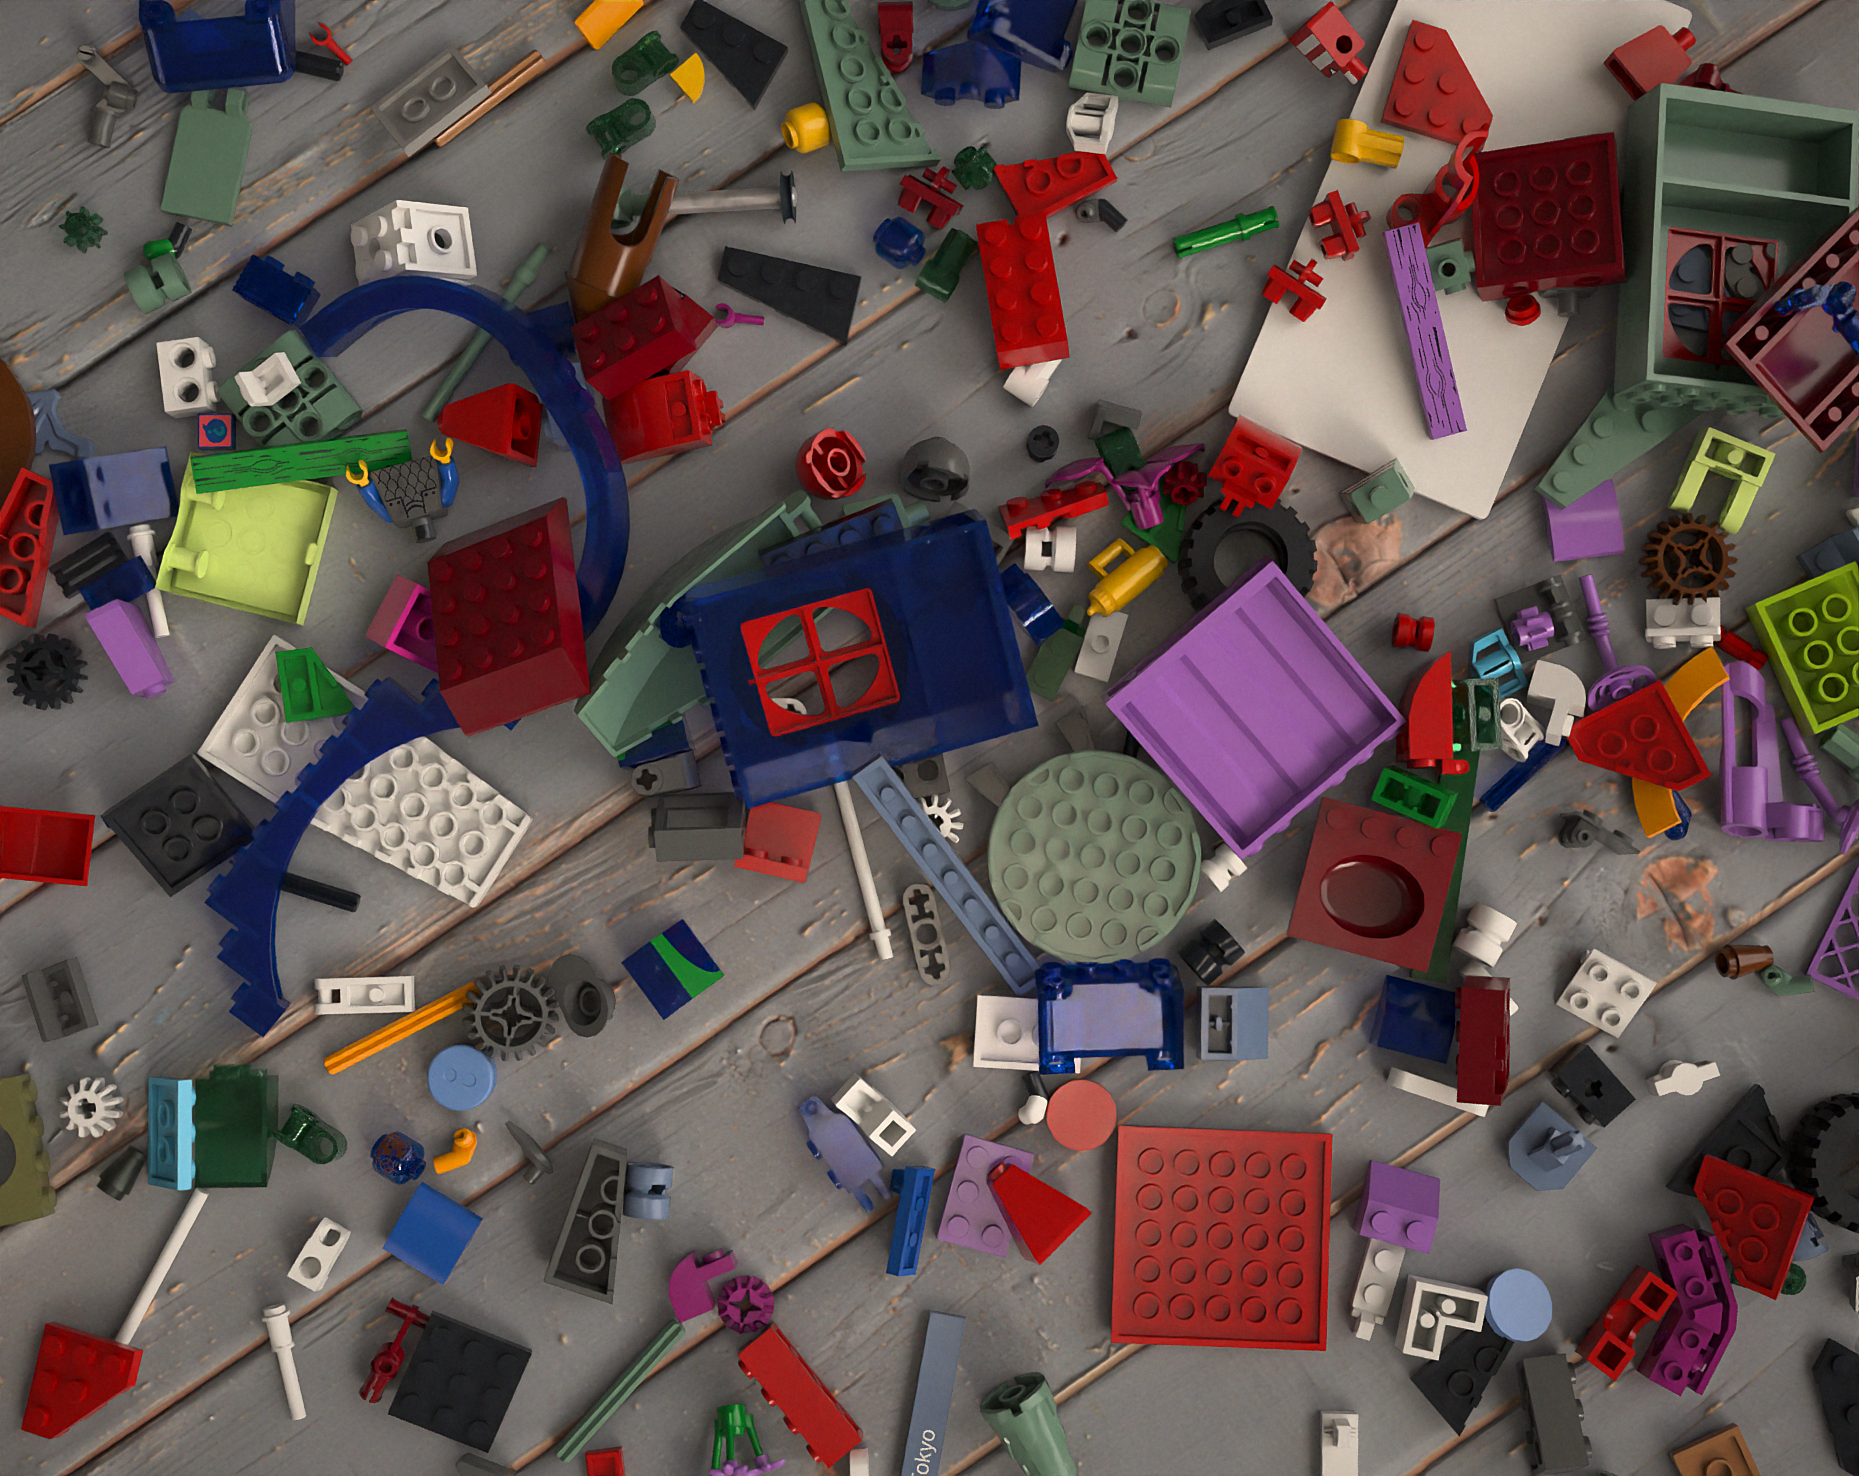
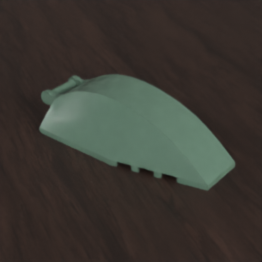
M799 490L792 493L786 498L785 502L782 500L778 501L758 516L725 529L688 552L642 595L616 627L589 673L591 693L579 697L574 709L577 716L614 758L652 737L651 730L667 721H670L673 725L683 719L681 714L698 704L704 708L713 703L710 697L728 687L734 691L729 666L731 642L740 618L756 598L765 597L769 605L799 593L841 587L834 578L773 587L759 555L760 550L800 535V531L793 523V520L798 516L801 517L809 530L823 525L811 508V500L805 491ZM816 608L812 613L814 623L816 624L834 608ZM790 615L780 621L765 637L758 654L759 667L764 668L804 634L801 620L797 615Z

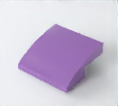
M1612 479L1603 481L1563 510L1540 494L1548 523L1546 536L1553 562L1623 554L1624 542L1621 518Z

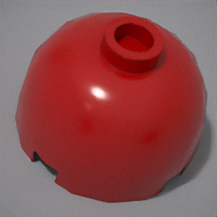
M833 428L824 429L805 440L797 453L795 468L802 487L809 494L822 500H838L849 497L860 490L866 479V473L862 475V463L866 462L865 454L859 442L849 432L844 430L838 432L832 430Z

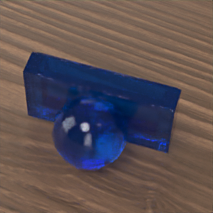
M141 555L78 590L92 611L115 599L129 603L155 589L156 580Z

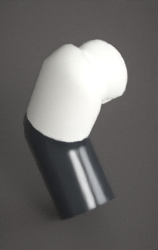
M1033 1071L1022 1076L1030 1096L1026 1105L1019 1109L1018 1116L1020 1121L1026 1125L1037 1124L1043 1119L1050 1099L1039 1072Z

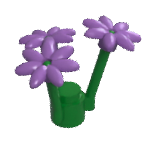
M731 1404L717 1408V1419L714 1420L715 1436L711 1470H709L710 1476H760L763 1472H771L785 1464L784 1458L770 1463L767 1454H763L754 1428L753 1414L746 1415L745 1405ZM744 1429L747 1430L756 1456L753 1459L756 1469L747 1471L748 1465L738 1466V1462L734 1459V1438L744 1436ZM723 1437L726 1438V1461L723 1463V1470H719Z

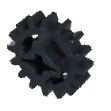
M51 633L48 634L46 639L43 635L35 634L33 638L34 643L22 640L21 645L24 650L22 652L13 650L11 654L17 659L16 663H10L6 666V668L14 670V675L7 678V682L17 684L18 686L12 692L13 695L19 697L25 695L23 704L32 706L36 703V709L46 710L48 704L51 709L59 710L61 709L60 700L72 704L74 701L71 693L83 692V689L77 685L79 680H88L87 675L80 673V669L88 665L87 661L77 660L82 650L76 647L70 648L71 640L66 638L59 640L58 635ZM62 656L66 659L68 668L62 662ZM51 668V670L57 671L58 674L44 676L42 673L36 672V670ZM27 676L32 682V688L28 683ZM63 683H65L63 687L57 691V688Z

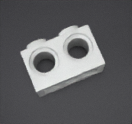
M199 337L156 343L165 412L174 418L217 413L216 402L220 401V396L217 393L218 384L216 381H213L212 368L216 366L213 348L209 347V344ZM189 353H194V362L189 367L183 368V358ZM198 387V397L192 402H187V392L191 388Z

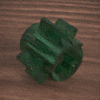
M969 146L962 149L956 155L954 164L957 168L952 170V174L965 190H968L971 186L975 190H981L987 187L994 179L995 173L992 168L996 167L997 163L984 146H981L978 151L975 147Z
M81 206L79 212L76 213L67 211L65 223L59 225V228L68 234L63 240L64 243L70 247L76 245L77 249L82 253L87 252V247L95 246L100 249L99 242L102 236L108 235V232L99 226L103 218L97 213L90 216V211L84 206ZM83 226L86 229V232L84 234L80 230Z

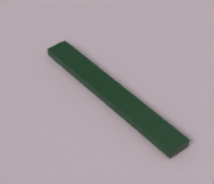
M1452 698L1453 759L1449 760H1466L1470 768L1465 774L1438 775L1437 784L1458 793L1445 826L1440 828L1461 833L1462 838L1428 971L1425 973L1410 969V978L1447 983L1484 729L1478 717L1480 702Z

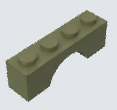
M30 1073L0 1079V1127L9 1134L16 1151V1161L12 1174L0 1186V1226L26 1222L54 1214V1207L57 1204L56 1191L53 1186H50L48 1176L50 1157L48 1152L43 1149L41 1138L44 1134V1124L42 1118L37 1115L35 1105L38 1097L37 1086L31 1080Z

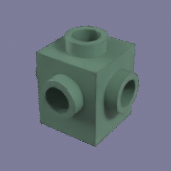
M1462 237L1427 247L1425 251L1435 290L1444 289L1445 295L1465 290V283L1471 282V272L1476 271L1472 250L1465 252ZM1445 263H1453L1456 270L1451 273L1446 272L1443 265Z

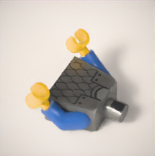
M448 437L446 439L447 450L438 449L436 440L433 439L430 446V456L370 472L372 478H367L368 468L363 460H358L359 466L363 470L361 474H353L349 467L346 466L347 479L351 483L357 484V489L368 507L385 522L394 523L399 528L412 526L416 543H424L437 538L432 520L448 515L447 507L453 504L460 483L454 458L450 456L454 443Z

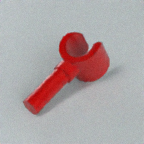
M317 22L326 30V36L318 40L309 32L311 40L317 45L326 46L348 66L353 60L331 38V31L327 25Z

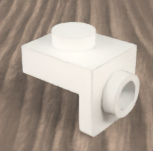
M285 352L274 353L253 371L239 372L234 377L240 387L241 395L252 407L274 405L301 384Z

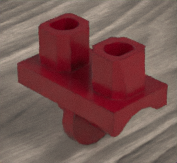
M943 166L938 173L929 168L925 169L922 177L932 182L931 186L911 174L909 176L904 175L899 184L904 188L901 191L897 205L911 213H916L923 199L929 201L934 205L925 221L940 230L946 227L953 216L960 215L964 207L963 204L940 192L941 189H944L953 194L957 187L956 184L947 179L950 169L946 166Z

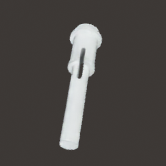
M148 524L130 527V534L127 535V540L132 543L136 570H141L155 638L169 636L161 592L155 588L158 578L156 568L160 566L153 541L156 533L151 530Z
M285 1303L271 1305L263 1309L264 1315L261 1317V1320L266 1322L272 1346L271 1350L272 1352H277L292 1420H299L306 1417V1412L291 1348L295 1344L288 1321L290 1310L285 1308Z

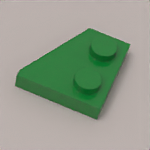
M1164 473L1159 478L1161 499L1158 500L1164 521L1150 528L1137 529L1132 511L1130 510L1120 525L1147 545L1157 547L1166 559L1175 564L1180 555L1179 549L1182 532L1184 531L1187 505H1180L1176 502L1172 503L1171 493L1163 494Z
M312 647L275 652L287 724L357 713L354 704Z

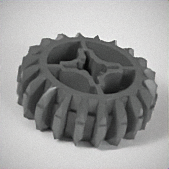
M505 965L499 966V977L495 978L493 972L488 970L485 972L486 978L489 981L487 984L478 978L474 981L475 987L480 991L479 993L472 990L466 992V998L474 1003L462 1005L463 1012L472 1014L463 1018L462 1023L463 1026L473 1027L467 1032L469 1040L480 1037L475 1044L477 1050L480 1051L489 1044L488 1057L493 1058L497 1051L501 1050L502 1061L508 1060L509 1052H514L516 1060L520 1061L522 1060L521 1050L527 1048L528 1053L534 1056L536 1054L533 1046L535 1042L542 1047L547 1045L545 1037L542 1036L543 1033L552 1036L555 1034V1028L547 1023L559 1021L557 1013L549 1012L558 1008L559 1003L555 999L547 1000L555 993L552 987H546L541 990L546 983L544 976H540L532 982L534 977L533 969L528 968L524 976H520V965H514L512 975H507ZM509 987L503 1000L490 1002L489 1005L484 1004L492 993L501 988ZM520 988L528 990L537 998L540 1003V1010H532L531 1006L523 1005L519 1001ZM513 998L516 1012L519 1015H514V1019L510 1020L508 1028L505 1013L502 1011H507V1007L511 1006ZM481 1016H489L490 1020H495L502 1024V1038L491 1034L484 1027ZM533 1021H537L527 1034L514 1038L515 1031L520 1025L532 1024Z

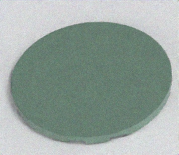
M1084 750L1050 759L1035 767L1014 785L1004 798L992 823L987 848V865L990 883L998 905L1008 921L1025 939L1041 950L1061 959L1085 964H1104L1118 962L1152 948L1163 940L1183 918L1197 889L1201 868V846L1199 834L1187 803L1175 786L1157 770L1138 759L1121 753L1104 750Z

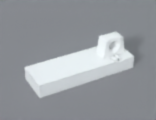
M1320 1411V1476H1358V1413L1356 1411Z

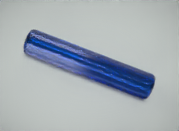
M1563 736L1559 746L1545 743V738L1528 752L1529 756L1525 762H1518L1480 798L1481 804L1490 812L1498 810L1566 745V740Z

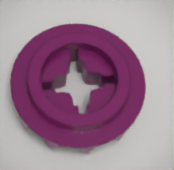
M749 1275L735 1277L728 1281L720 1291L717 1299L718 1315L727 1328L737 1331L739 1334L755 1333L767 1325L774 1311L772 1291L764 1281L757 1277ZM747 1290H749L750 1303L755 1304L756 1307H761V1309H749L745 1318L741 1319V1308L730 1302L742 1301Z

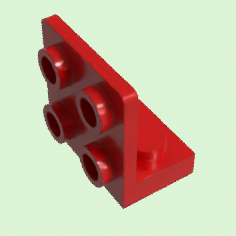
M753 799L746 825L743 859H736L734 867L806 883L821 814L761 799Z

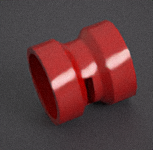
M1397 613L1392 630V647L1404 649L1407 646L1415 647L1417 651L1429 652L1434 637V618L1422 616L1419 619H1414L1409 614Z

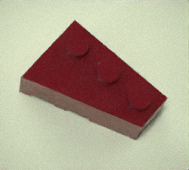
M1466 975L1462 987H1457L1455 994V1007L1460 1009V1021L1457 1020L1455 1039L1456 1042H1459V1054L1456 1056L1455 1067L1456 1075H1458L1457 1103L1501 1106L1510 1080V978Z

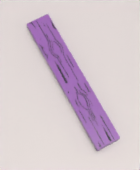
M1419 222L1382 232L1430 440L1467 431Z

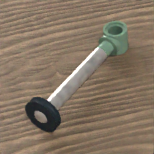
M791 170L788 176H784L782 171L780 172V187L675 193L667 215L781 208L784 224L787 219H793L794 223H796L797 193L793 172ZM622 186L610 229L625 228L630 226L631 222H635L636 216H641L649 194L634 195L633 190Z

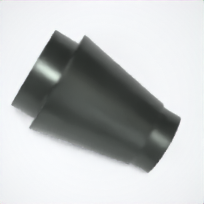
M129 1145L127 1150L99 1175L101 1180L96 1186L109 1196L121 1201L125 1194L130 1195L148 1156L136 1147Z

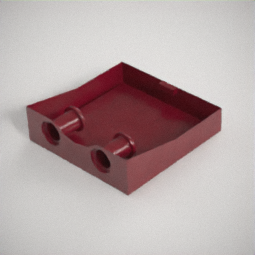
M1614 132L1475 153L1474 157L1479 170V187L1476 197L1472 202L1476 283L1482 302L1522 297L1535 291L1550 288H1589L1627 283L1617 145Z

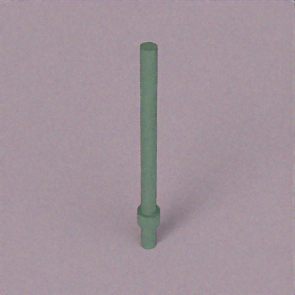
M538 243L525 263L518 265L512 274L515 278L421 413V416L433 423L526 286L530 287L537 277L535 272L550 252L546 246Z

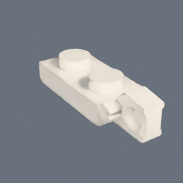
M1369 1237L1350 1300V1305L1352 1306L1350 1315L1357 1317L1352 1332L1355 1337L1370 1341L1375 1323L1382 1325L1384 1316H1387L1406 1247Z

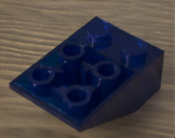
M166 446L49 465L63 535L178 516L179 505Z

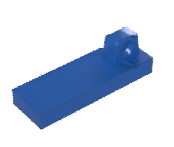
M906 1166L905 1169H893L890 1190L900 1194V1200L886 1270L888 1274L895 1276L916 1275L934 1178V1168Z

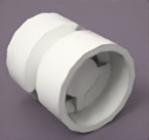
M1056 526L1053 531H1049L1047 527L1040 530L1036 529V527H1026L1024 570L1043 571L1046 566H1051L1053 572L1073 573L1076 551V527ZM1042 541H1051V555L1041 554Z
M1475 902L1467 917L1469 927L1461 928L1452 947L1468 957L1494 968L1503 951L1500 943L1508 942L1517 923L1502 913L1484 904Z

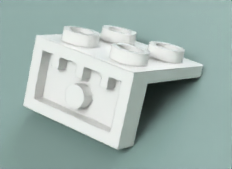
M1720 597L1707 598V603L1702 598H1695L1693 605H1688V598H1682L1678 605L1672 604L1673 599H1646L1647 629H1645V638L1647 643H1653L1656 649L1676 648V642H1690L1692 648L1713 647V641H1721Z

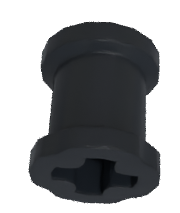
M1041 425L1034 428L1029 434L1026 445L1030 458L1037 462L1051 460L1056 455L1059 436L1050 426ZM1043 437L1048 438L1049 447H1045L1043 451L1038 450V443L1036 441H1041Z

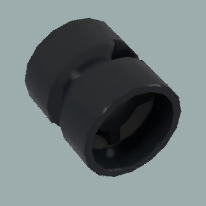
M1213 919L1200 931L1201 938L1199 940L1191 939L1177 952L1207 986L1223 974V965L1231 966L1245 954L1239 943L1216 919ZM1212 944L1220 951L1216 957L1207 949Z

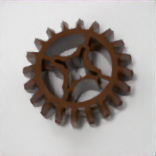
M1686 513L1682 516V519L1678 515H1673L1669 517L1668 523L1665 521L1657 523V531L1652 530L1647 533L1646 536L1651 543L1642 544L1640 549L1647 553L1648 556L1639 558L1638 563L1648 565V570L1643 571L1641 577L1647 578L1651 576L1653 582L1648 584L1647 589L1651 591L1659 588L1660 591L1657 594V599L1663 600L1670 595L1669 599H1673V605H1678L1682 598H1688V605H1693L1695 598H1702L1707 603V598L1719 597L1718 590L1724 591L1729 588V584L1724 578H1733L1736 573L1728 568V565L1737 563L1738 559L1734 556H1728V552L1735 549L1733 543L1725 545L1723 541L1728 537L1729 532L1716 533L1719 522L1713 521L1706 526L1705 515L1698 516L1694 521L1692 513ZM1681 533L1697 537L1695 542L1690 543L1689 546H1685L1680 542L1674 543L1670 540L1673 535ZM1707 548L1711 554L1712 565L1709 564L1705 557ZM1691 553L1689 563L1692 566H1689L1684 569V567L1686 566L1685 563L1687 561L1685 555ZM1663 556H1665L1670 562V571L1668 574L1664 567ZM1687 575L1695 579L1701 578L1705 581L1699 588H1686L1678 584Z

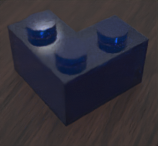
M976 40L923 53L921 95L935 99L934 102L941 106H952L957 100L968 99L981 101L986 108H1004L1007 103L1019 101L1022 59Z

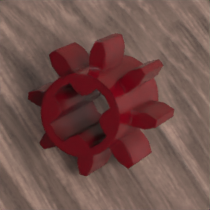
M1179 461L1172 469L1165 472L1163 494L1171 493L1172 503L1190 505L1198 497H1204V487L1207 486L1206 472L1198 473L1197 463Z

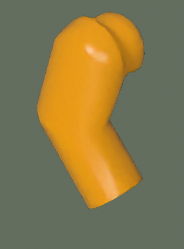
M468 1128L458 1129L453 1135L455 1140L451 1152L433 1158V1164L438 1174L467 1165L471 1161L477 1145V1138L473 1131Z

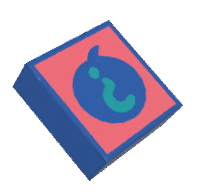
M233 413L198 414V449L201 451L236 450V416Z

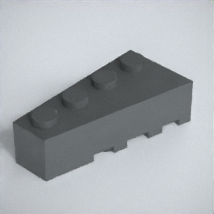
M593 1138L546 1269L544 1283L613 1305L627 1162L626 1148Z

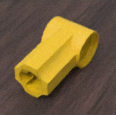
M1340 119L1336 124L1330 157L1341 163L1357 164L1363 161L1396 169L1403 152L1404 137L1368 129L1365 123L1358 120Z

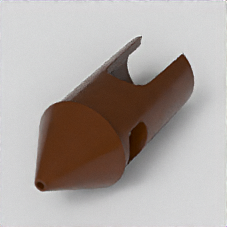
M608 153L568 271H565L576 324L640 286L646 267L652 260L679 183L677 177L659 169L635 229L628 234H613L610 230L611 221L629 163L622 160L620 154Z

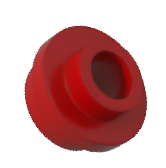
M1530 294L1509 299L1505 309L1506 320L1518 326L1531 324L1541 314L1539 302Z

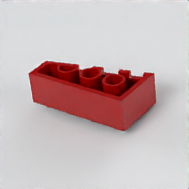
M22 467L0 511V615L26 627L36 628L65 486Z

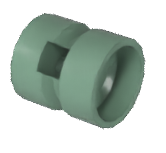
M171 252L152 259L150 267L141 264L124 272L128 289L139 308L145 314L163 307L167 298L171 301H176L192 293L189 281L182 267ZM156 277H161L164 286L160 285Z

